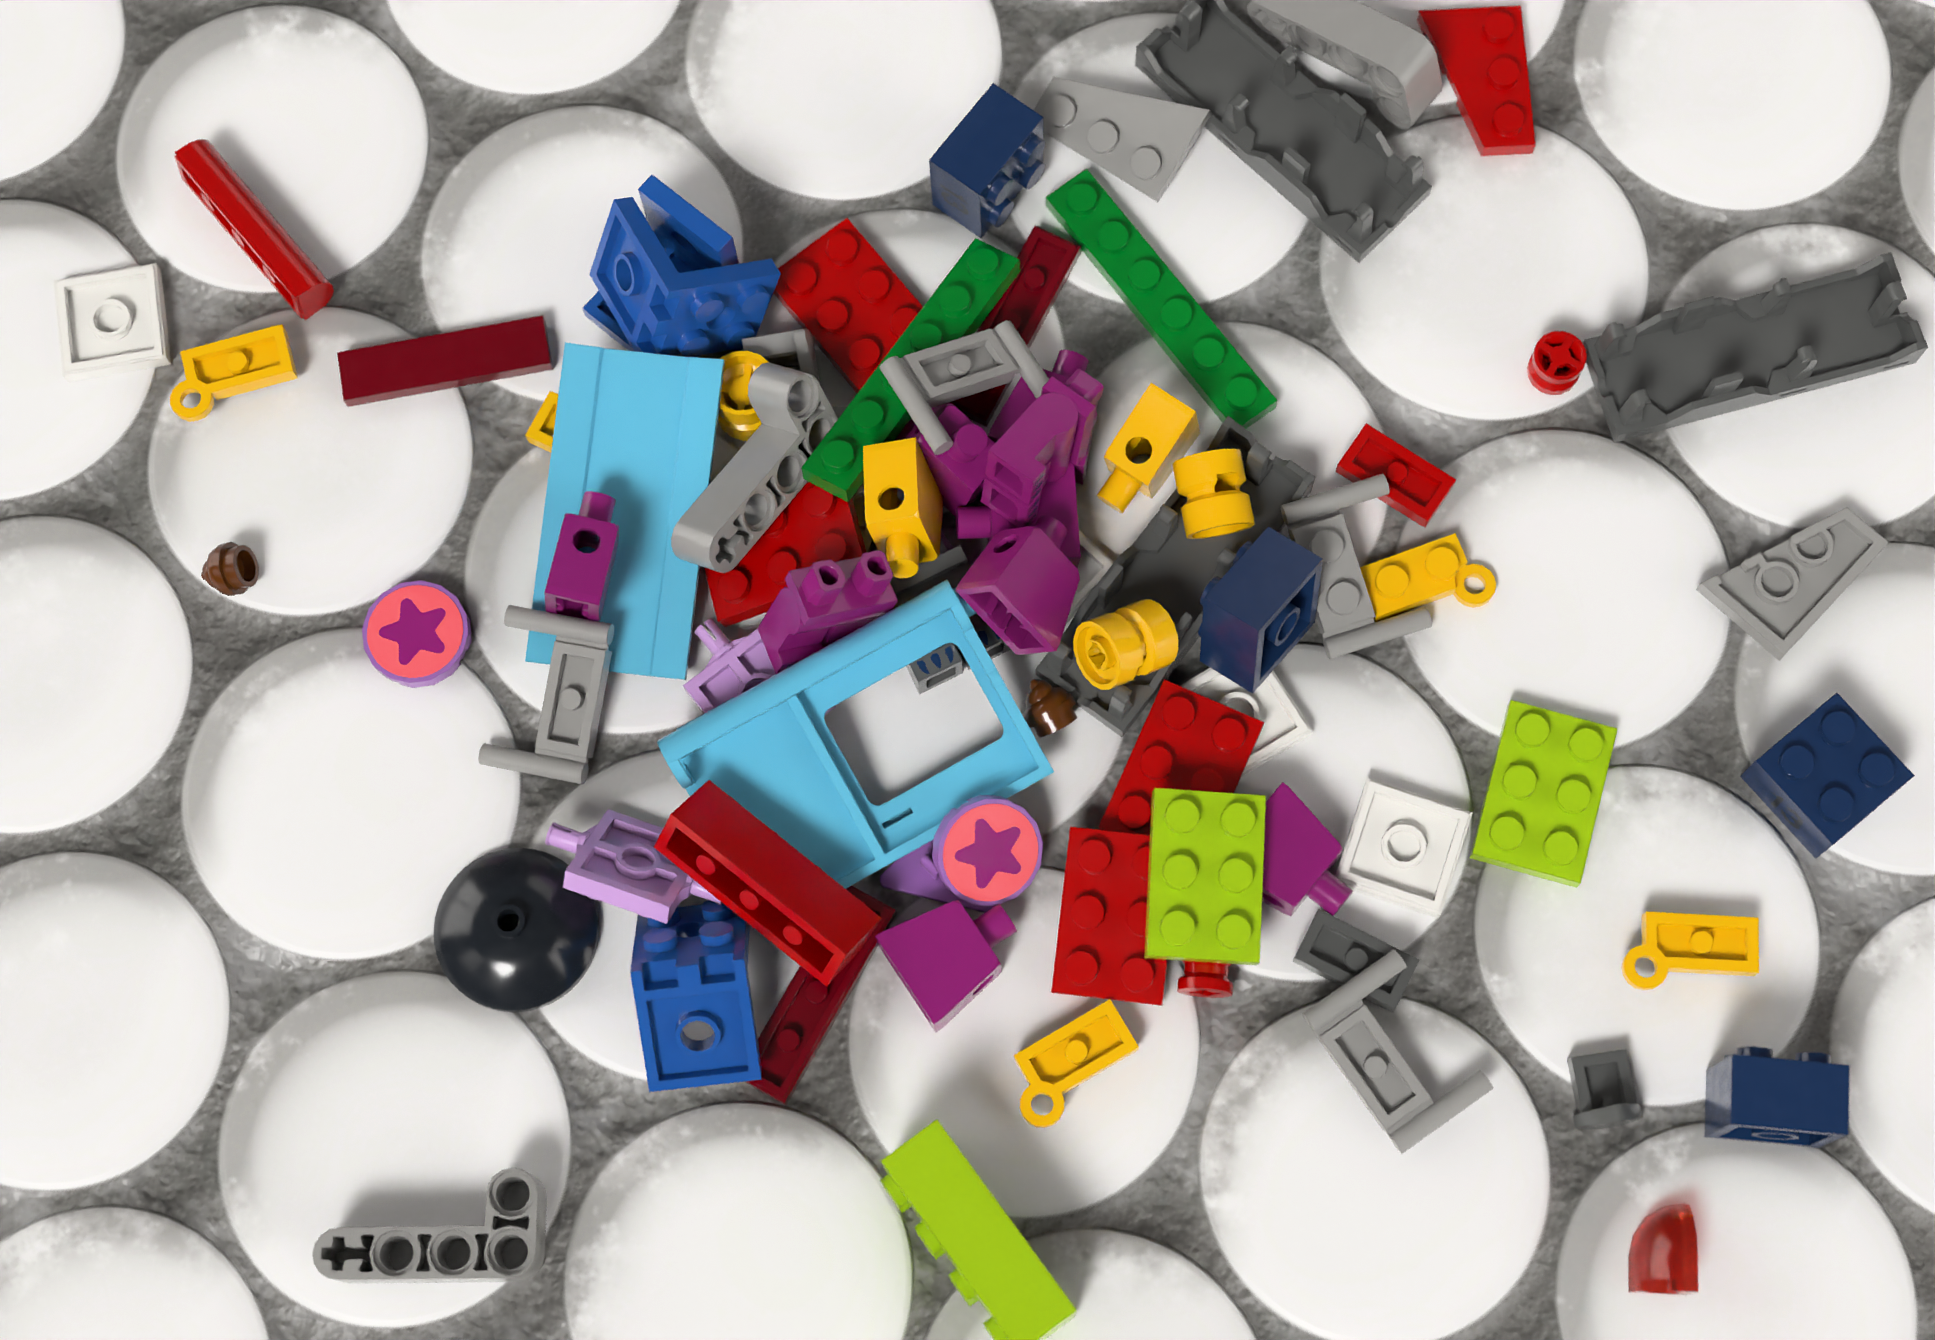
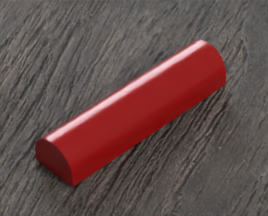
M199 139L175 151L176 156L174 157L182 180L295 313L306 321L326 306L334 293L333 285L208 140Z

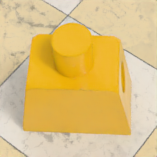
M1150 383L1104 455L1107 468L1112 474L1096 496L1122 514L1138 491L1152 499L1173 472L1172 463L1183 458L1199 436L1200 429L1196 411L1155 384ZM1139 455L1150 456L1144 463L1136 464L1132 462Z
M916 437L863 446L865 521L877 549L884 552L893 577L896 578L914 576L919 570V563L934 561L940 555L943 497ZM898 488L904 492V500H899L897 495Z

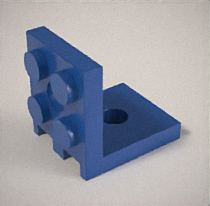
M651 175L639 187L638 192L647 221L678 273L739 264L733 237L658 178ZM598 291L582 308L585 316L628 351H634L601 293Z
M627 197L613 200L589 275L635 352L698 357L728 350L743 349L742 339L756 337L781 273L772 258L678 273L634 198Z
M707 900L701 905L677 907L667 924L640 916L639 914L637 916L630 975L649 1092L761 1080L762 1066L748 975L750 925L724 904L719 905L716 902ZM702 1021L709 1024L714 1033L705 1040H693L687 1037L682 1029L690 1022Z

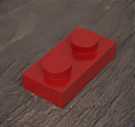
M1367 423L1337 464L1335 471L1352 483L1383 473L1387 479L1390 493L1378 497V499L1424 528L1429 524L1457 480Z

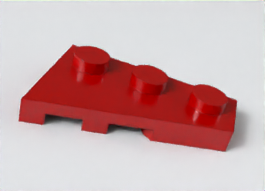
M1521 5L1419 11L1417 17L1418 25L1423 35L1428 36L1436 51L1439 69L1442 75L1446 74L1457 97L1456 105L1480 155L1532 154L1536 143Z

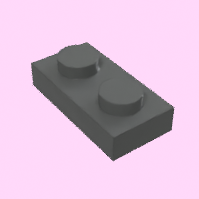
M1318 909L1292 962L1342 986L1395 949L1404 960L1407 968L1365 997V999L1393 1013L1419 959Z

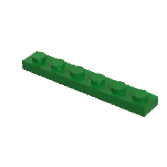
M1085 169L1045 197V206L1075 243L1081 247V250L1222 423L1229 416L1247 429L1276 408L1278 400L1088 169Z
M977 238L973 240L801 467L803 479L846 502L850 501L864 482L863 446L894 441L911 419V416L880 370V365L886 359L893 356L902 358L904 355L974 334L1020 273V259Z

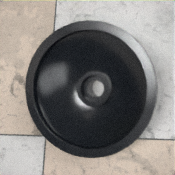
M503 849L473 861L449 884L439 902L435 915L434 946L445 975L467 998L481 1006L497 1011H532L559 1000L570 992L583 978L592 963L598 946L599 915L594 899L563 888L565 870L569 866L566 862L554 855L535 849ZM506 915H518L519 924L514 930L506 932L501 929V921Z

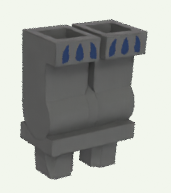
M941 532L940 555L934 561L922 562L919 565L917 574L912 577H892L890 583L898 600L894 608L945 580H948L952 589L957 587L971 567L961 546L953 548L949 540ZM977 613L969 617L991 659L1011 650ZM948 643L906 666L919 695L962 674V659L968 670L971 669L957 645L956 647L961 657L954 644Z

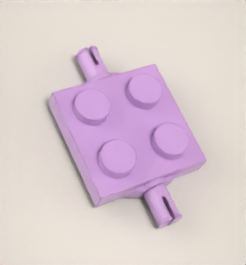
M712 618L704 623L707 630L716 640H713L702 625L695 630V634L714 656H712L705 669L684 684L683 687L703 714L776 675L758 629L750 635L733 640L732 642L728 640ZM836 705L830 708L826 714L836 708Z
M608 809L597 825L583 833L561 826L556 822L552 823L547 832L546 845H552L575 853L574 859L565 870L563 888L666 924L680 902L691 896V894L716 902L719 905L723 904L654 848L663 830L661 827Z

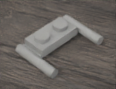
M1009 320L1000 323L994 329L990 328L904 355L902 358H898V356L890 357L880 365V370L935 455H940L949 450L953 445V441L931 408L1009 383L1017 373H1020L1037 399L1041 396L1042 387L1049 380Z
M1383 473L1280 506L1290 539L1323 558L1316 620L1329 659L1432 627L1431 616L1426 607L1378 622H1374L1373 617H1376L1344 516L1340 514L1339 509L1389 494V485Z
M509 605L504 616L505 626L556 635L536 738L535 753L484 743L479 751V764L584 784L589 770L588 758H593L612 656V651L608 650L614 637V625Z
M1393 949L1302 1015L1317 1034V1038L1381 1129L1387 1133L1396 1149L1403 1154L1494 1088L1486 1075L1479 1070L1436 1102L1432 1100L1429 1093L1362 1001L1367 995L1407 968L1402 957Z

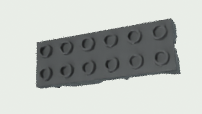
M1187 0L1183 9L1176 16L1175 26L1172 28L1168 26L1162 29L1156 28L1136 46L1135 66L1177 103L1210 110L1212 115L1205 128L1354 260L1360 263L1430 195L1432 186L1422 178L1423 160L1420 157L1417 158L1411 155L1405 162L1393 153L1381 130L1365 117L1366 110L1346 92L1341 96L1334 90L1317 87L1295 68L1294 62L1298 59V56L1294 52V47L1288 46L1279 54L1227 8L1223 0Z
M1892 252L1882 254L1856 269L1791 286L1787 278H1781L1779 282L1773 285L1771 291L1738 300L1722 297L1714 299V296L1685 303L1684 307L1659 313L1635 327L1625 329L1623 324L1614 322L1606 327L1601 336L1589 338L1583 342L1587 356L1586 364L1614 443L1914 364L1926 351L1928 345L1923 337L1918 321L1913 320L1907 312L1902 314L1899 312L1898 306L1902 300L1907 299V296L1902 286L1901 277L1894 262Z
M1229 416L1219 428L1206 451L1231 448L1240 449L1246 481L1240 486V491L1250 496L1255 525L1246 530L1228 535L1204 539H1187L1181 513V507L1187 502V497L1178 494L1176 488L1133 545L1119 555L1081 604L1070 625L1063 633L1057 651L1048 652L1035 669L1036 676L1049 682L1052 686H1059L1065 689L1067 693L1073 696L1076 705L1121 737L1125 735L1158 692L1164 679H1168L1198 640V630L1203 616V605L1200 604V599L1208 583L1216 576L1222 578L1232 567L1239 549L1247 541L1254 543L1267 527L1280 533L1286 525L1280 506L1306 498L1312 491L1315 481L1314 475L1291 460H1283L1275 457L1273 460L1269 459L1272 452L1258 443L1251 432ZM1151 599L1159 603L1169 613L1177 631L1178 653L1175 661L1169 666L1150 674L1136 675L1134 680L1112 689L1101 690L1093 686L1083 676L1077 665L1073 648V637L1076 628L1082 622L1106 613H1114L1119 608L1140 600Z

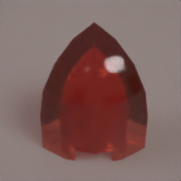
M1681 1203L1662 1206L1643 1219L1632 1235L1628 1255V1292L1689 1295L1698 1292L1697 1233L1690 1205Z

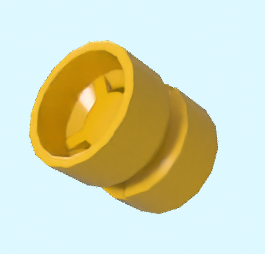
M734 351L720 358L725 360L718 423L721 429L729 436L747 441L762 424L750 403L748 384L755 369L761 364L769 362L760 354L750 351Z
M1231 448L1201 452L1183 457L1172 463L1177 492L1187 497V502L1181 507L1187 539H1204L1228 535L1246 530L1255 525L1250 496L1240 491V486L1246 481L1240 449Z
M1145 599L1121 607L1114 613H1106L1082 622L1076 628L1073 637V648L1077 665L1083 676L1093 686L1101 690H1108L1134 680L1136 675H1147L1169 666L1175 661L1178 653V635L1169 613L1159 603L1151 599Z

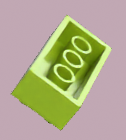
M937 1119L881 1160L887 1173L886 1176L880 1179L883 1188L902 1214L912 1207L921 1220L914 1229L935 1260L945 1254L956 1268L948 1276L969 1307L979 1301L990 1315V1318L983 1322V1325L993 1340H1045L1076 1316V1308Z

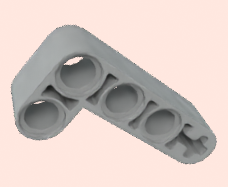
M1252 0L1247 6V12L1252 21L1267 34L1370 85L1377 110L1387 121L1398 128L1409 129L1442 91L1443 85L1437 54L1430 41L1415 29L1356 0Z
M772 363L761 364L755 369L748 384V397L762 424L675 525L671 536V547L679 559L720 573L731 571L808 482L803 479L801 467L838 420L814 375Z
M517 1168L503 1169L494 1175L488 1184L485 1226L333 1228L320 1235L316 1241L312 1253L313 1262L318 1272L326 1278L349 1284L521 1282L529 1280L539 1272L545 1258L546 1191L540 1180L526 1171ZM515 1182H526L530 1192L528 1202L520 1210L508 1211L504 1203L506 1190ZM519 1238L523 1239L528 1249L527 1259L520 1267L509 1270L505 1267L502 1260L503 1249L510 1241ZM465 1239L470 1246V1258L462 1268L451 1270L446 1263L447 1249L456 1240ZM409 1240L413 1246L414 1254L412 1261L404 1269L396 1271L390 1264V1251L399 1241ZM346 1246L361 1252H370L371 1262L364 1259H348L342 1265L335 1262V1252L344 1251Z

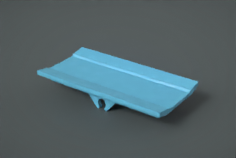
M565 342L532 609L546 612L544 592L565 513L579 515L583 495L586 491L599 492L613 497L616 502L611 523L619 526V543L600 621L614 625V637L608 650L612 651L609 672L680 680L687 679L700 566L681 560L674 554L671 547V536L679 519L710 485L725 366L724 359L672 356ZM582 547L578 551L583 553H591L594 552L595 549L591 547ZM529 631L525 662L550 665L556 635Z

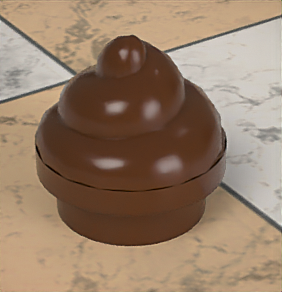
M228 542L218 545L209 553L207 561L203 564L201 577L220 593L227 596H235L245 593L248 587L256 584L259 576V567L255 554L248 546Z
M1031 680L1029 684L1030 692L1025 698L1027 708L1023 712V717L1029 728L1034 727L1038 737L1050 735L1077 719V715L1072 708L1076 702L1071 694L1067 693L1062 687L1052 686L1045 680Z

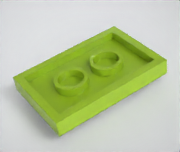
M1510 700L1507 705L1469 858L1577 888L1581 884L1617 728Z
M1154 788L1151 804L1144 958L1258 965L1260 963L1266 795Z

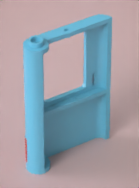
M948 580L939 583L657 740L669 768L682 788L687 790L689 796L710 780L811 862L819 866L845 889L934 840V835L943 817L953 808L957 809L962 804L969 802L967 799L978 795H998L1007 799L1052 774L1054 771L969 619L976 612L955 591L956 587L952 589ZM948 643L957 645L1003 726V735L992 744L882 805L872 804L865 795L826 725V712L833 706Z

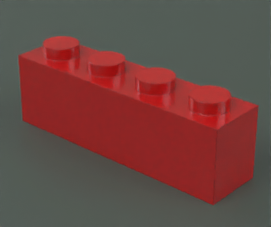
M710 780L704 783L671 813L654 845L656 850L826 987L863 949L881 920V917L866 906L864 902L856 898L819 866L811 862Z

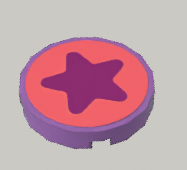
M422 580L400 583L383 592L368 609L362 627L364 650L375 669L387 679L411 688L435 685L453 675L461 665L460 661L463 659L466 650L468 652L472 640L470 619L458 598L443 586Z
M978 795L967 799L969 802L962 804L957 809L953 808L943 817L934 835L932 859L936 871L939 872L940 879L944 882L945 886L956 897L973 905L996 906L997 904L1015 899L1032 884L1041 866L1043 841L1038 825L1022 806L1002 796Z

